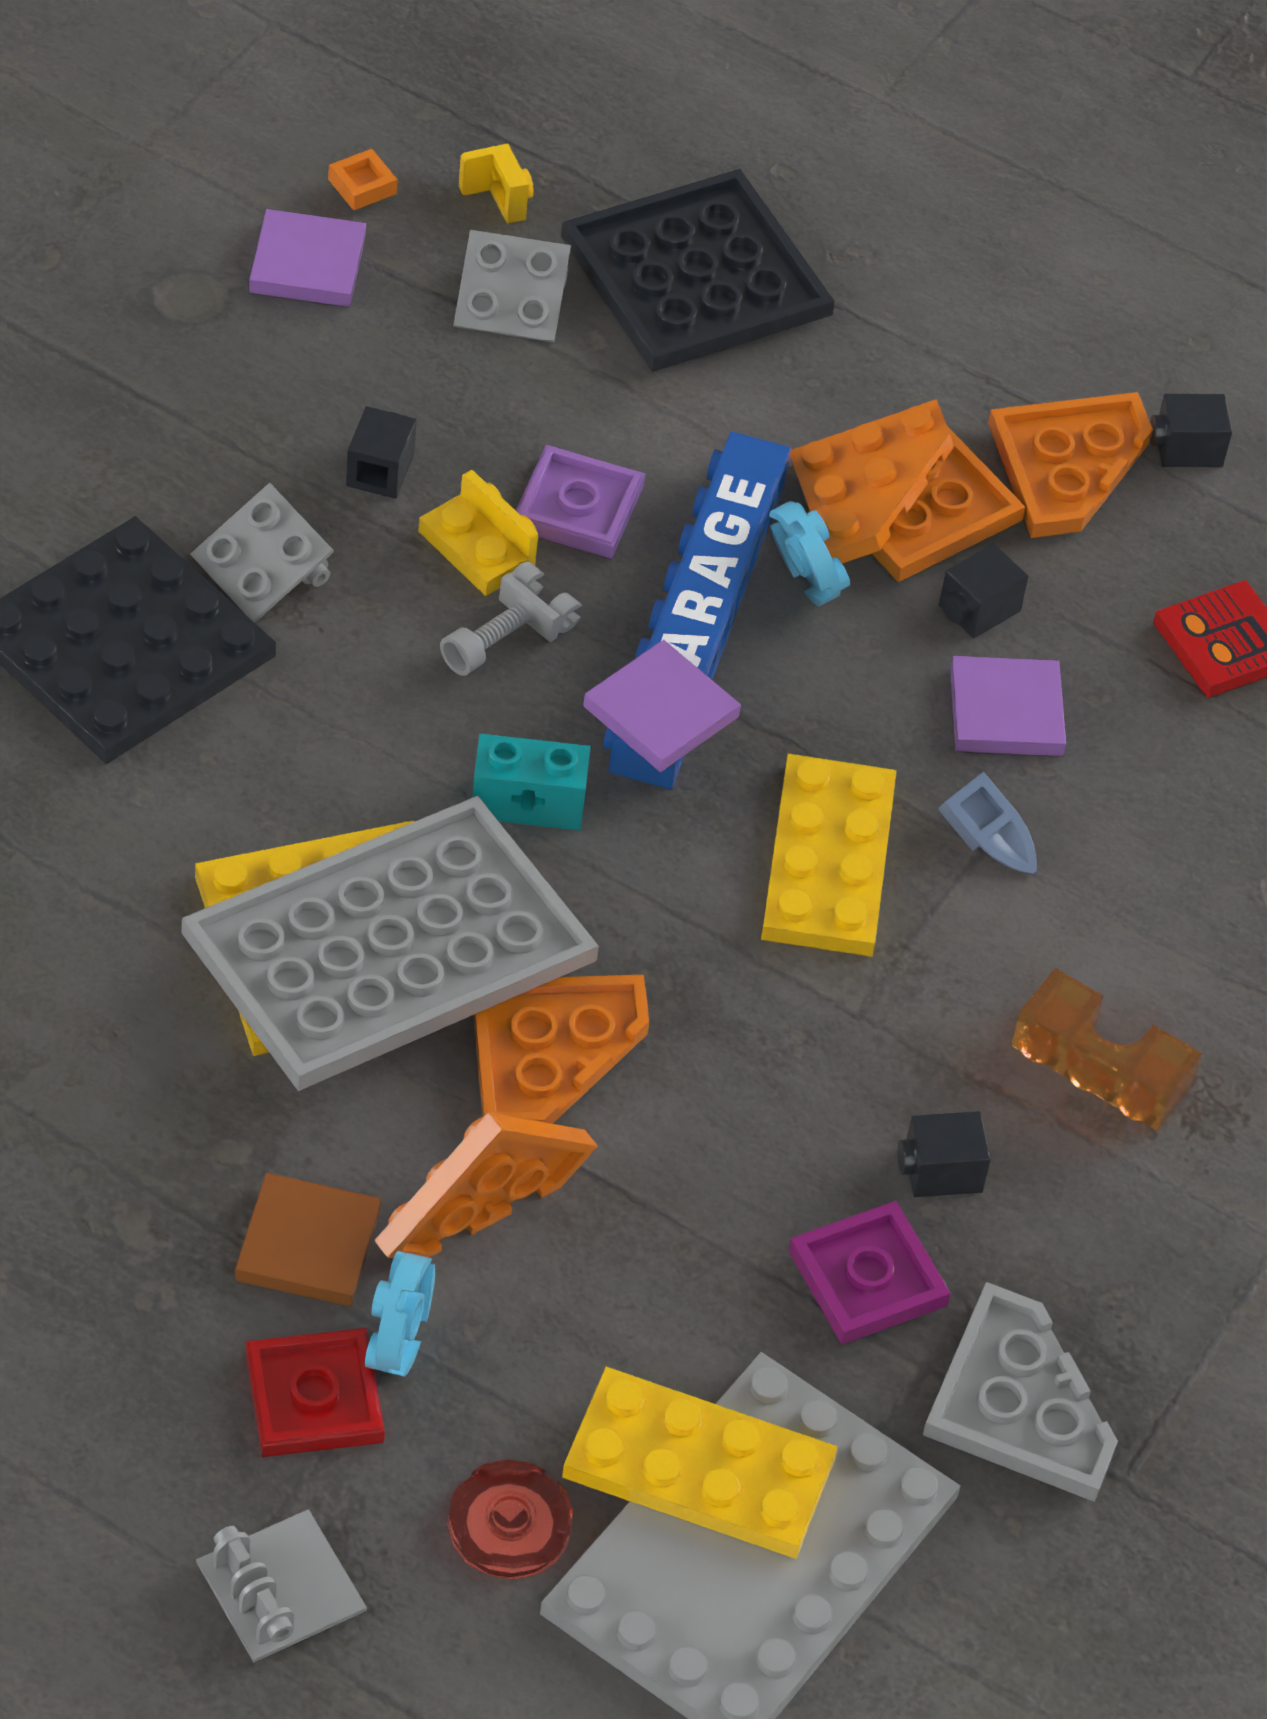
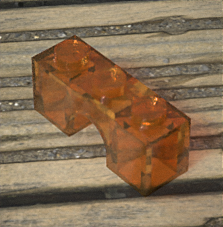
M1054 968L1019 1012L1011 1045L1022 1051L1030 1060L1042 1063L1070 1079L1079 1089L1092 1092L1119 1108L1130 1119L1141 1121L1159 1131L1192 1088L1202 1053L1155 1025L1151 1026L1143 1038L1132 1044L1119 1045L1104 1040L1095 1031L1104 996Z

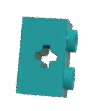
M479 733L472 798L478 796L498 822L581 831L591 746Z

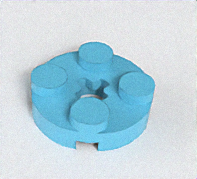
M789 501L770 511L769 517L778 520V522L770 525L772 535L788 570L794 579L801 575L812 586L804 591L808 599L816 606H822L839 597L841 590L850 586V579L843 564L836 557L832 559L824 543L830 536L827 526L816 510L806 513L800 503Z
M401 1251L396 1252L390 1269L389 1282L380 1280L375 1291L371 1313L372 1316L381 1318L379 1332H374L370 1338L365 1357V1367L404 1377L410 1371L421 1341L414 1340L418 1332L420 1322H427L433 1297L435 1264L430 1263L432 1261L431 1258Z

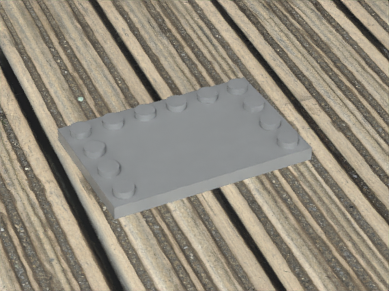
M478 796L183 917L181 931L190 946L298 1091L597 961L599 945Z
M760 1352L716 1404L838 1446L834 1464L797 1560L629 1502L541 1602L540 1615L688 1719H776L954 1503L961 1486Z

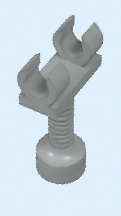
M524 562L512 574L508 573L501 579L499 601L509 609L474 632L461 627L444 637L440 642L441 654L447 665L455 673L466 676L484 664L486 660L485 650L525 623L547 641L552 642L558 637V633L568 632L578 623L581 617L574 610L581 607L582 604L570 594L564 592L556 596L547 605L537 596L543 586L536 581V579L545 574L531 562Z

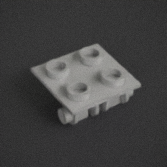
M470 230L453 327L555 343L563 290L566 287L571 245Z
M269 483L190 555L243 613L255 623L301 581L305 584H312L315 587L323 585L330 577V571L327 569L328 561L326 559L334 550L276 488Z
M309 1509L249 1536L245 1532H238L235 1526L226 1527L214 1536L216 1544L214 1552L196 1559L198 1567L253 1663L367 1611L366 1605Z

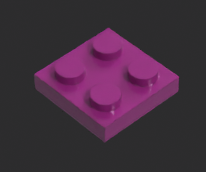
M897 1201L790 1239L788 1252L841 1345L948 1306L951 1293Z

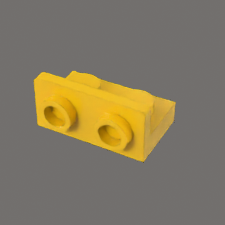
M473 470L462 475L460 495L419 517L418 532L485 596L498 590L501 586L502 577L508 573L512 574L522 563L531 562L535 566L538 532L533 522L527 516L520 515L502 498L499 490L493 484L486 483Z

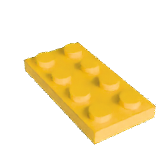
M795 754L787 755L761 940L873 957L897 770Z
M606 1366L565 1460L562 1478L797 1560L834 1464L838 1446Z

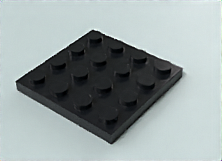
M741 169L562 222L561 238L566 245H571L570 251L652 372L833 315L834 299Z
M136 516L0 598V665L105 764L110 763L276 656V642Z

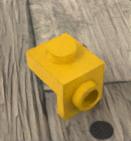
M509 144L465 152L461 155L459 189L463 195H470L490 190L507 224L526 220L528 199L533 197L534 192L533 182L529 171L526 168L521 169Z

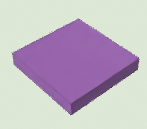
M266 209L250 275L249 293L350 307L366 237V223Z
M545 445L516 511L520 515L527 516L533 522L538 532V538L612 559L644 487L645 473Z
M662 640L585 693L583 706L659 772L668 768L737 719L741 709L739 702L665 640Z
M952 656L950 676L955 751L1064 756L1066 733L1059 661Z

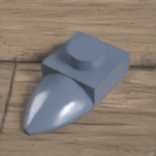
M985 772L978 775L938 808L940 813L972 851L981 847L989 856L1006 867L1031 875L1037 871L1035 847L1027 826L1019 813Z

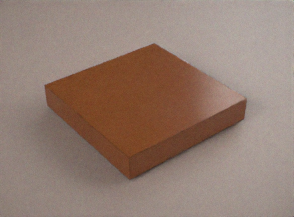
M266 1172L235 1268V1281L352 1307L380 1215L382 1198Z

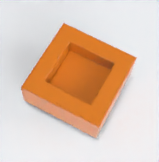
M373 149L329 165L328 180L353 210L397 194L398 179Z

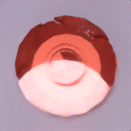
M509 1459L486 1463L472 1471L471 1477L466 1479L462 1485L460 1482L452 1494L448 1528L454 1548L467 1564L488 1576L518 1579L537 1575L557 1562L568 1546L573 1518V1510L568 1493L559 1481H557L556 1485L551 1478L545 1476L546 1471L533 1463Z

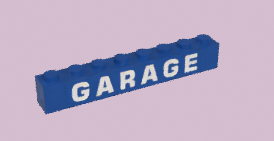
M730 431L724 450L715 449L713 451L707 471V480L711 481L709 488L700 486L692 513V516L697 517L695 525L686 523L678 548V554L683 555L680 562L672 560L669 565L663 588L664 592H668L666 600L657 599L655 601L649 622V630L654 632L651 639L641 638L635 659L662 640H665L713 680L771 524L772 518L769 517V513L777 508L784 489L791 447ZM608 727L606 729L603 748L611 750L609 773L672 790L684 756L662 772H659Z

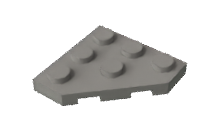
M986 1282L928 1416L923 1436L1095 1502L1113 1458L1118 1440L1108 1422H1102L1089 1399L1091 1391L1071 1354L1063 1352L1051 1330L1053 1322L1043 1303Z

